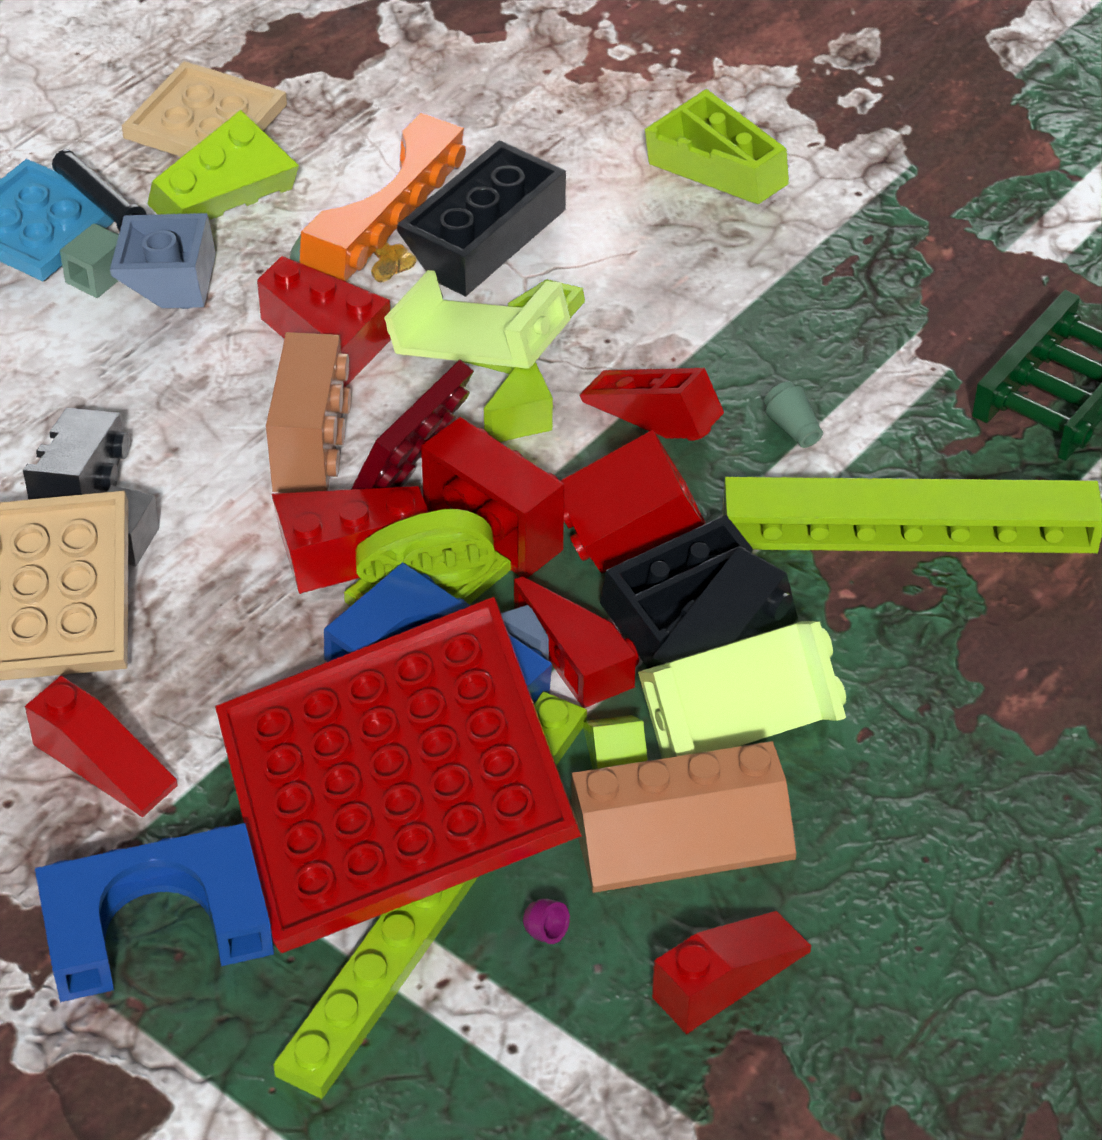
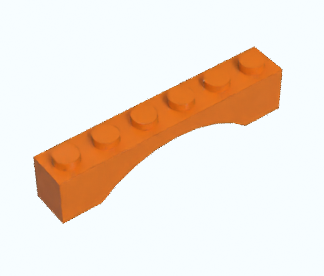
M420 113L402 131L399 163L401 170L393 181L379 192L361 201L343 207L322 210L301 231L299 263L345 282L357 270L363 269L368 258L377 249L383 248L388 237L397 229V224L424 203L427 196L435 188H440L445 178L454 168L458 169L461 166L466 153V147L462 145L464 128Z

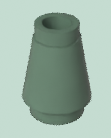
M786 381L776 385L766 394L764 398L766 415L798 442L802 448L813 446L822 438L823 430L820 428L802 387L795 386L791 381Z

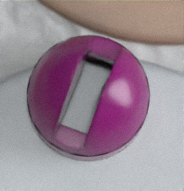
M539 899L528 905L524 911L522 921L525 931L535 940L556 944L562 940L568 930L570 915L564 903L551 899Z

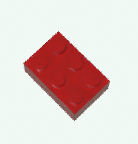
M462 417L456 419L421 445L423 499L429 512L443 509H459L482 517L492 529L495 551L511 560V571L520 577L529 578L563 551L564 483L559 481L555 475L545 472L525 459L518 451L511 450L491 437L484 429L477 428Z

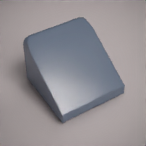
M526 605L501 613L508 633L527 647L540 651L549 661V637L533 609Z

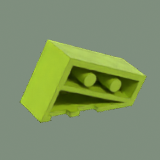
M707 88L644 129L649 164L755 204H760L789 184L787 148Z
M240 110L152 180L147 205L157 214L208 213V218L211 220L222 216L226 210L242 204L249 206L257 203L259 198L277 191L283 193L291 190L299 165Z

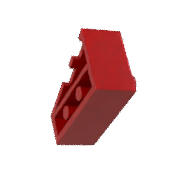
M281 256L257 279L261 320L285 339L286 332L340 335L341 354L349 355V373L347 381H343L344 387L391 340L384 318L390 312V300L284 256Z
M419 486L272 494L281 538L299 594L360 578L356 571L355 549L358 544L375 532L395 522L429 512Z

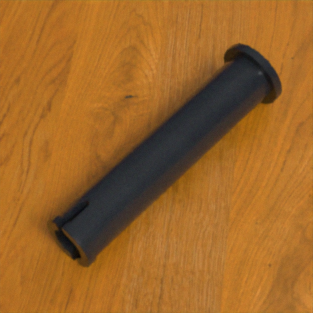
M63 149L53 158V170L62 175L117 224L119 232L124 215H147L142 206L133 205L82 160L76 157L75 153L71 150Z

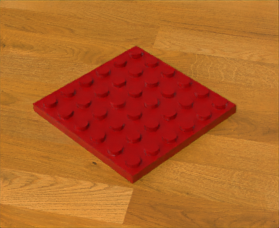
M495 597L215 706L243 821L246 824L270 920L273 941L281 954L582 836Z

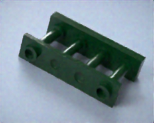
M1064 290L980 380L977 384L972 417L988 424L999 410L1006 411L1010 409L1063 434L1058 458L1067 461L1078 447L1083 449L1087 446L1092 438L1095 427L1102 420V364L1060 345L1065 338L1070 340L1074 337L1102 350V331L1080 321L1081 317L1077 315L1080 296ZM1052 360L1101 384L1091 393L1039 369L1043 362L1049 363ZM1031 384L1080 408L1070 418L1016 392L1021 386L1027 387Z

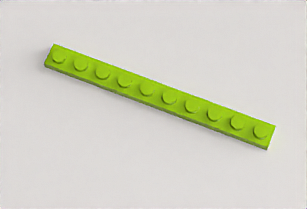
M543 691L534 705L557 766L583 729V721H587V709ZM478 877L382 914L273 1064L275 1077L323 1099Z

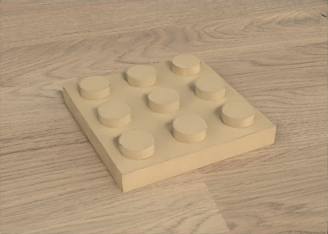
M183 61L123 123V138L182 157L240 110L264 131L287 105L286 92Z

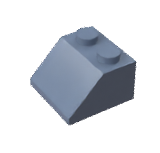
M208 213L124 215L110 267L111 276L160 308L189 309L204 307L216 255Z

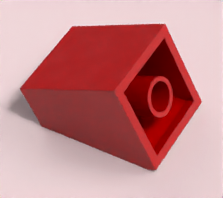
M654 430L647 432L560 480L564 483V522L569 529L574 527L577 532L570 536V539L583 561L591 558L601 573H606V570L706 524L686 481Z

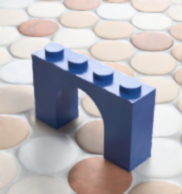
M402 562L324 628V660L329 662L470 605L463 599L455 598L437 586L428 575L418 573ZM509 634L533 703H535L543 691L550 694L552 663L540 651L527 647Z
M245 823L229 827H216L210 831L177 838H164L158 842L126 849H113L106 853L84 858L61 860L51 865L35 868L52 970L60 1002L114 990L105 944L108 925L113 916L125 904L150 893L172 892L185 895L195 900L205 909L212 924L221 966L274 955L270 920Z

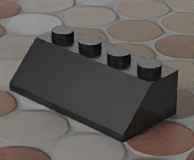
M499 140L397 224V232L426 272L427 270L435 271L439 284L466 297L566 210V170Z

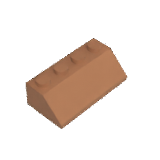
M773 741L572 773L571 808L582 835L578 839L593 893L796 860L787 781Z

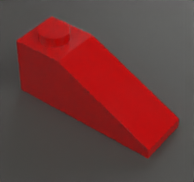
M705 368L603 370L580 394L583 403L648 431L654 430L655 434L664 438H686L689 441L701 439L711 431L714 423L724 414Z
M523 576L514 579V609L526 605L533 609L549 637V662L552 663V666L582 708L589 707L635 688V669L639 664L638 652L633 642L629 638L624 639L612 622Z
M58 677L25 705L34 746L142 818L178 786L177 779L98 699L66 678Z
M777 911L701 931L654 960L652 998L688 1034L810 953L811 945Z

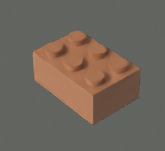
M286 332L266 422L272 492L328 491L330 477H338L340 452L339 449H336V445H344L346 422L345 418H342V414H349L351 408V388L344 387L343 381L348 379L349 355L341 354L340 335Z

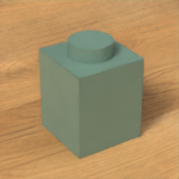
M93 223L60 249L65 283L95 298L100 297L116 284L118 280L111 276L110 267L119 234Z

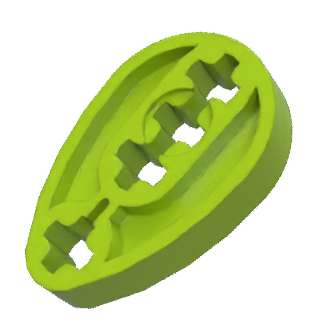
M459 509L432 511L395 522L372 534L358 544L355 549L358 576L362 580L378 584L403 562L418 573L428 575L440 588L460 586L482 577L491 568L495 559L493 532L490 525L479 515Z

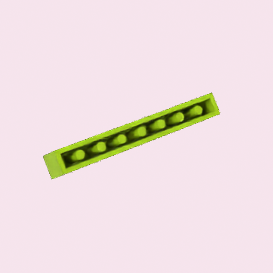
M725 477L723 516H728L753 550L1098 553L1102 538V500L1098 481Z

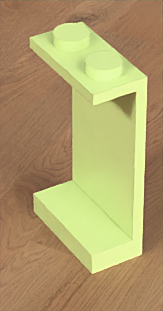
M427 270L384 317L395 354L530 369L571 320L561 282L546 281L523 308L443 300L436 273L431 270Z
M820 621L797 622L639 671L638 674L662 759L738 747L822 719L833 721L845 719L846 715L843 705L846 703V693L842 682L834 675L830 660L833 654L832 642L827 631L821 628Z

